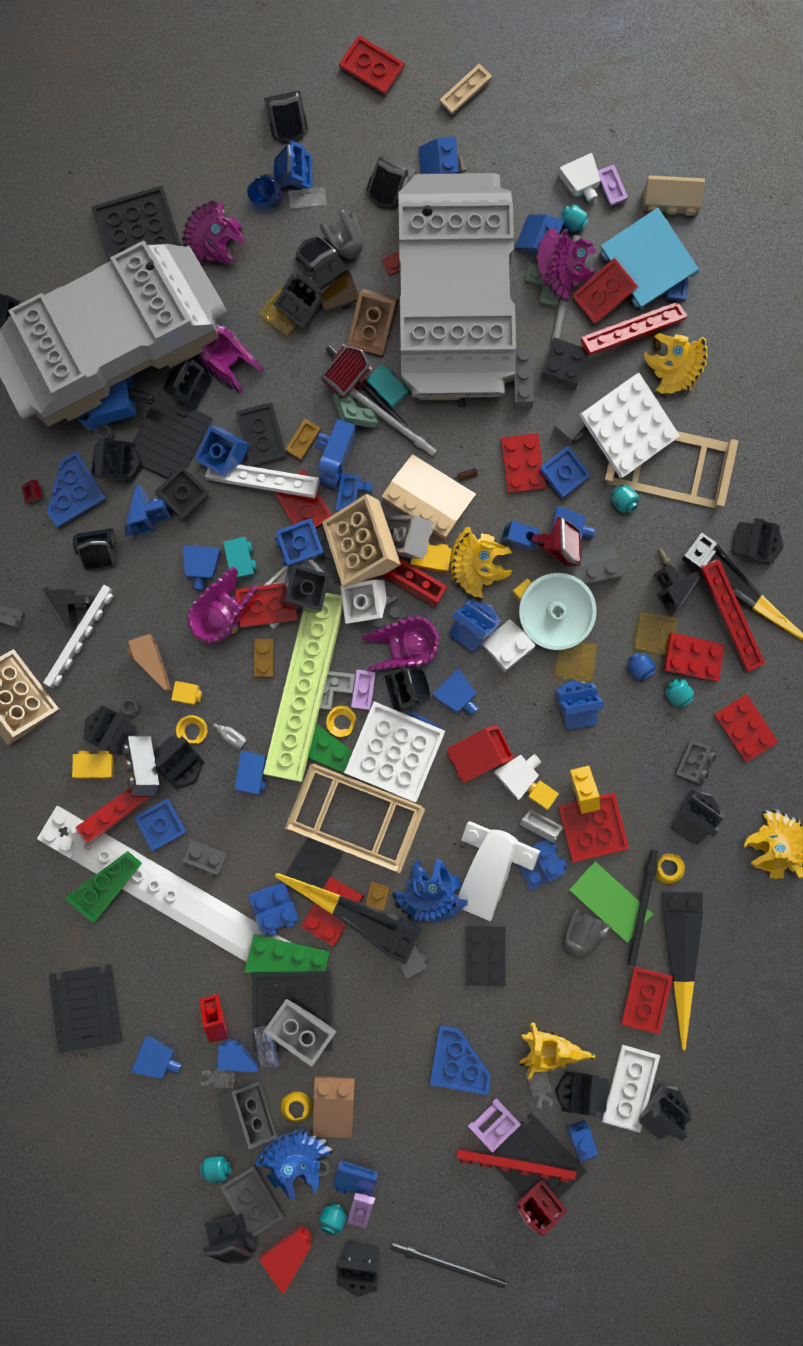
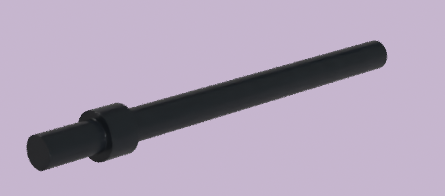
M331 344L326 348L332 357L338 352ZM365 382L363 389L384 411L407 427L408 424Z
M652 849L648 864L645 866L644 872H646L628 960V965L632 966L636 965L653 876L657 871L658 851Z
M394 1242L392 1243L390 1250L404 1254L406 1258L412 1260L416 1258L488 1284L505 1288V1280L418 1251L410 1245L406 1247Z

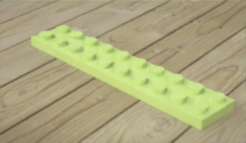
M326 593L321 612L314 614L303 611L264 775L302 783L344 609L342 595Z

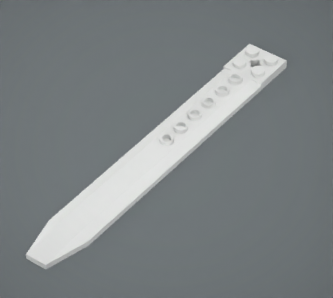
M56 806L37 838L39 841L96 874L129 851L143 864L122 888L123 890L245 962L248 959L253 934L290 942L276 933L272 935L262 934L259 931L257 922L107 834H103L87 846L75 829L83 820L59 806ZM66 826L69 834L68 836L64 835L61 837L59 830L60 828L64 829Z

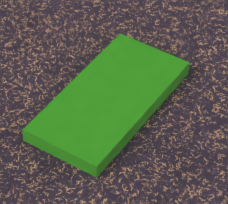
M594 861L569 891L603 922L610 925V928L628 943L634 935L640 901ZM648 909L646 911L644 924L653 915V913Z

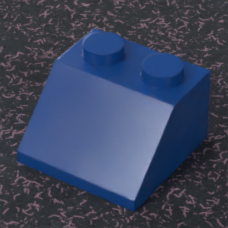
M456 137L437 138L419 146L421 174H459Z
M547 214L528 215L515 249L536 257L538 254L537 248L539 247V242L543 240V236L551 228H555L560 236L564 221Z
M209 425L194 460L225 477L243 461L250 444L223 428Z
M246 751L240 752L235 790L237 792L261 795V791H265L266 780H263V773L266 765V756Z
M226 1040L219 1045L217 1070L258 1072L260 1070L258 1062L242 1044H237V1040Z
M340 1161L332 1187H336L335 1191L347 1194V1191L371 1197L378 1172Z

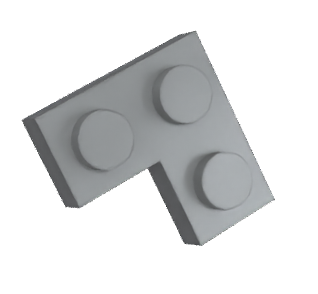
M329 671L320 710H332L334 692L353 694L356 675Z

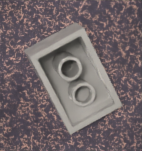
M416 515L386 516V522L397 555L412 559H424L428 551L427 545L433 532L432 526L434 522Z
M286 999L263 1032L312 1067L335 1035L336 1030Z

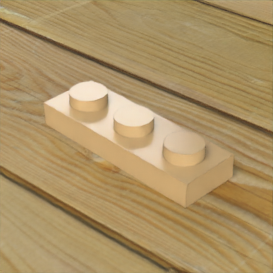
M478 64L439 100V103L453 115L492 79V75Z

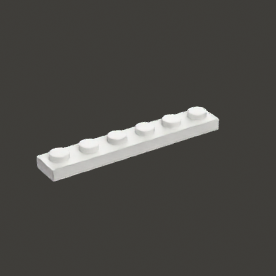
M237 465L225 477L207 468L205 475L206 480L311 498H315L319 485V478L244 465Z
M103 585L43 682L44 684L54 689L55 686L61 683L63 679L62 674L65 669L68 670L71 667L74 654H78L82 649V641L91 634L93 630L92 625L95 620L98 621L103 614L102 609L105 604L108 605L113 598L111 588Z

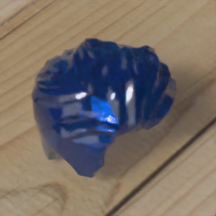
M268 174L256 177L247 187L248 197L256 205L276 203L280 199L282 192L280 182Z

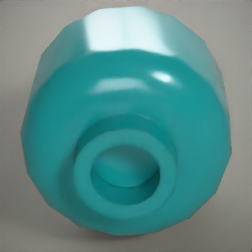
M576 204L571 207L566 206L560 213L562 216L561 220L564 221L563 226L572 233L580 232L588 222L586 219L587 213Z
M619 485L612 491L611 502L619 512L632 513L637 509L639 496L629 485Z
M675 678L667 684L668 688L665 694L673 706L683 708L693 701L694 691L685 679L677 680Z
M223 1156L208 1157L200 1166L201 1177L209 1184L225 1182L228 1174L231 1173V1165Z
M335 1203L332 1206H325L318 1220V1224L321 1227L320 1230L332 1236L341 1233L347 1220V1214L343 1211L344 1208Z

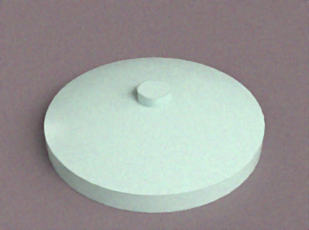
M549 573L537 578L526 588L520 600L519 618L525 633L536 644L547 649L563 650L579 644L589 635L596 620V603L592 592L580 579L566 573Z

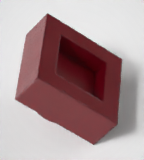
M30 480L21 486L25 504H32L42 498L38 480Z

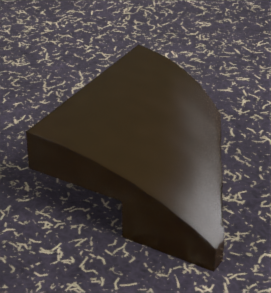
M346 270L322 293L321 305L325 315L342 310L343 306L358 301L359 295L349 270Z

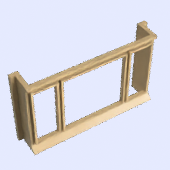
M677 431L680 436L674 441L701 447L691 495L637 483L641 465L634 469L632 482L614 478L615 470L610 462L608 464L605 477L607 485L616 487L619 485H629L634 491L718 509L720 506H725L739 441L731 439L728 443ZM707 448L725 452L715 500L697 496Z
M310 764L285 829L401 873L425 808L316 764ZM317 773L333 781L313 829L296 821L314 775ZM338 782L391 802L372 851L319 831ZM399 805L414 811L397 858L392 860L377 853L395 807Z

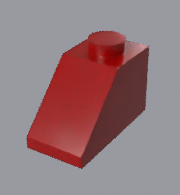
M219 994L200 999L203 1028L209 1043L227 1039V1026Z

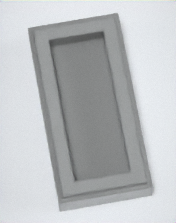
M529 809L520 823L521 826L552 843H555L564 828Z

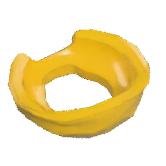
M347 706L334 707L327 716V729L336 737H345L351 734L356 716L352 709ZM339 715H345L351 720L350 727L343 730L336 728L334 725L335 718Z
M194 715L181 718L176 726V736L178 738L183 736L189 744L201 743L208 732L205 721ZM196 724L200 728V733L196 740L187 739L185 734L187 725Z
M664 854L656 864L657 871L655 877L664 884L672 885L677 883L684 875V861L676 854ZM664 860L676 863L678 868L674 875L668 876L664 874L660 867Z
M292 1092L283 1098L280 1111L288 1121L300 1122L311 1115L313 1103L305 1093ZM294 1101H299L304 1106L303 1116L300 1118H293L289 1112V1105Z

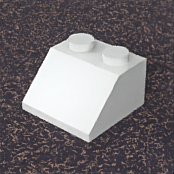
M375 579L359 582L347 587L340 586L346 624L383 617L387 601L384 580Z
M508 620L481 644L504 673L536 646L526 633L511 620Z

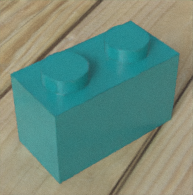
M382 364L371 374L366 382L393 409L408 396V388L401 383V380L398 381L394 377L395 373L391 368H386Z
M246 537L224 541L223 544L229 569L234 567L238 571L236 581L255 577L254 571H257L255 560H251L250 553H253L251 541L247 542Z

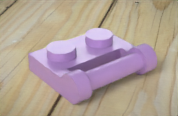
M497 1098L492 1101L493 1104L475 1122H471L468 1125L492 1152L521 1125ZM499 1109L502 1114L482 1133L479 1128Z

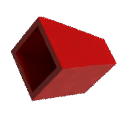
M498 725L485 728L446 748L448 758L454 763L457 769L456 774L463 783L480 777L514 759Z
M302 1225L263 1251L259 1258L281 1293H284L290 1285L312 1244L311 1238L313 1236L307 1227L303 1228Z

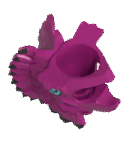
M211 200L208 203H203L201 206H197L192 211V214L187 217L185 229L183 230L184 236L181 239L183 240V246H190L200 265H202L205 259L232 263L236 259L231 258V251L226 248L228 241L233 239L245 244V238L238 230L242 228L239 221L234 217L229 219L224 217V202L217 204L216 201Z
M551 228L543 236V240L539 242L536 265L539 268L538 273L541 275L540 280L544 282L545 286L549 287V292L554 293L556 299L568 302L571 285H578L580 281L588 280L594 275L595 270L590 271V268L585 267L584 263L588 254L596 253L595 247H591L593 242L581 238L577 241H571L570 237L567 236L568 229L563 230L559 236L557 230Z

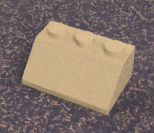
M648 176L644 188L643 211L650 213L659 208L661 212H666L669 215L685 213V215L693 216L699 214L705 178Z

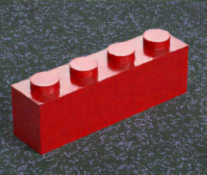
M400 558L401 565L386 574L380 575L434 608H437L447 590L446 585Z
M129 788L76 826V832L88 846L149 802L151 796H132L131 788Z

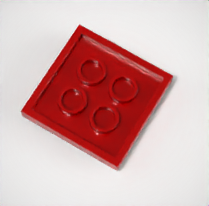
M615 792L599 796L600 810L581 814L577 801L558 806L572 863L629 849Z

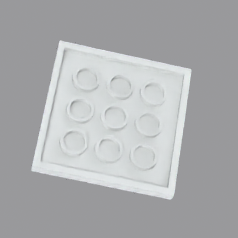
M640 373L629 378L579 414L620 478L626 476L680 436Z
M373 702L344 773L416 803L445 731L382 704Z

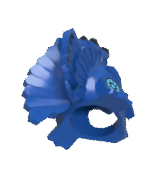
M436 859L433 875L430 879L427 876V871L422 869L420 865L421 860L416 861L411 868V880L406 885L408 891L394 892L392 894L396 900L395 906L402 908V913H408V919H411L413 923L443 921L444 919L456 916L457 913L463 910V907L468 905V900L460 899L458 895L454 894L456 889L462 888L461 881L458 875L451 877L443 861Z
M301 1129L299 1132L294 1131L281 1135L279 1138L274 1139L273 1142H270L259 1154L255 1164L256 1167L264 1166L266 1169H271V1174L267 1178L273 1187L279 1186L288 1199L296 1200L293 1187L294 1179L301 1177L304 1184L311 1187V1194H314L319 1186L317 1171L320 1168V1163L317 1159L321 1156L331 1155L333 1149L327 1146V1140H319L317 1135L311 1136L309 1131Z

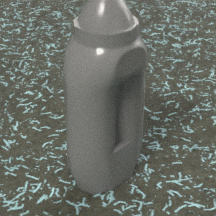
M213 724L220 738L235 749L240 750L245 744L246 738L231 727Z

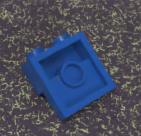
M312 518L276 531L277 538H275L278 549L282 548L284 555H281L284 566L289 567L292 564L302 566L307 564L308 560L325 555Z
M547 839L532 846V848L540 851L533 870L517 864L530 891L566 873V863L563 858H558L556 844Z
M279 882L247 895L259 931L262 934L272 935L277 932V928L282 926L284 928L292 927L295 925V921L299 920L284 882Z

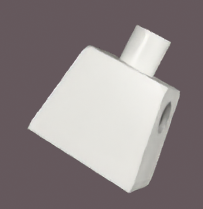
M592 153L560 167L558 175L574 197L584 194L588 202L598 197L594 189L599 187L600 177Z
M535 754L527 761L520 755L497 769L494 774L511 794L519 800L539 776L534 769L542 762Z

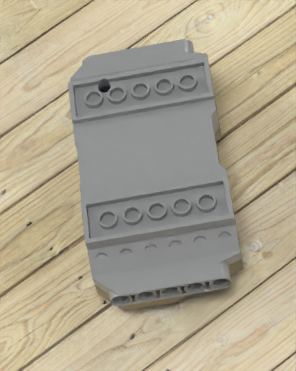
M414 174L409 176V183L399 191L401 383L412 392V397L419 400L500 397L505 395V384L514 381L516 320L515 304L510 299L509 265L512 262L514 250L513 202L511 191L500 188L499 174Z
M143 240L110 257L112 261L71 283L59 287L46 295L41 293L8 310L11 316L0 328V378L22 420L36 415L48 427L64 418L69 422L101 405L100 400L109 395L112 385L149 366L160 369L168 365L169 368H172L203 352L202 347L219 338L216 320L228 314L189 245L186 247L172 244L147 245Z

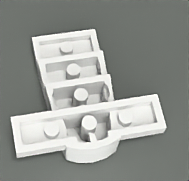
M469 821L466 825L462 841L478 847L479 850L470 866L458 896L460 899L468 900V905L463 907V910L491 921L497 903L501 898L505 882L508 879L511 863L514 862L533 870L540 851L518 842L515 837L507 832L489 830Z

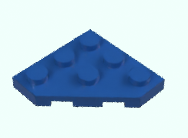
M77 451L60 460L50 504H48L47 513L57 529L107 500Z
M440 1025L430 1085L488 1095L491 1074L460 1029Z

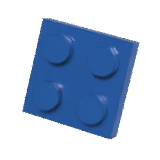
M569 445L538 468L561 498L591 476Z
M169 799L134 817L152 851L187 833Z

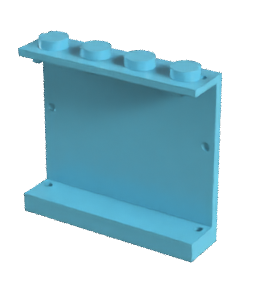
M656 208L601 245L602 252L600 254L605 262H610L615 257L639 286L631 294V301L636 308L640 307L642 311L646 304L690 275L694 277L699 274V268L659 208Z

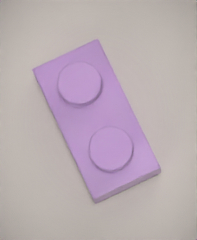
M615 165L598 170L600 184L610 207L627 201L628 196Z
M356 671L351 708L370 711L376 672Z
M355 1192L347 1223L366 1228L375 1198Z

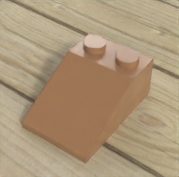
M367 289L361 290L347 346L383 356L400 299Z
M148 634L128 641L129 647H127L130 658L136 661L168 694H172L157 643L153 636Z
M315 1077L313 1136L352 1139L355 1078Z

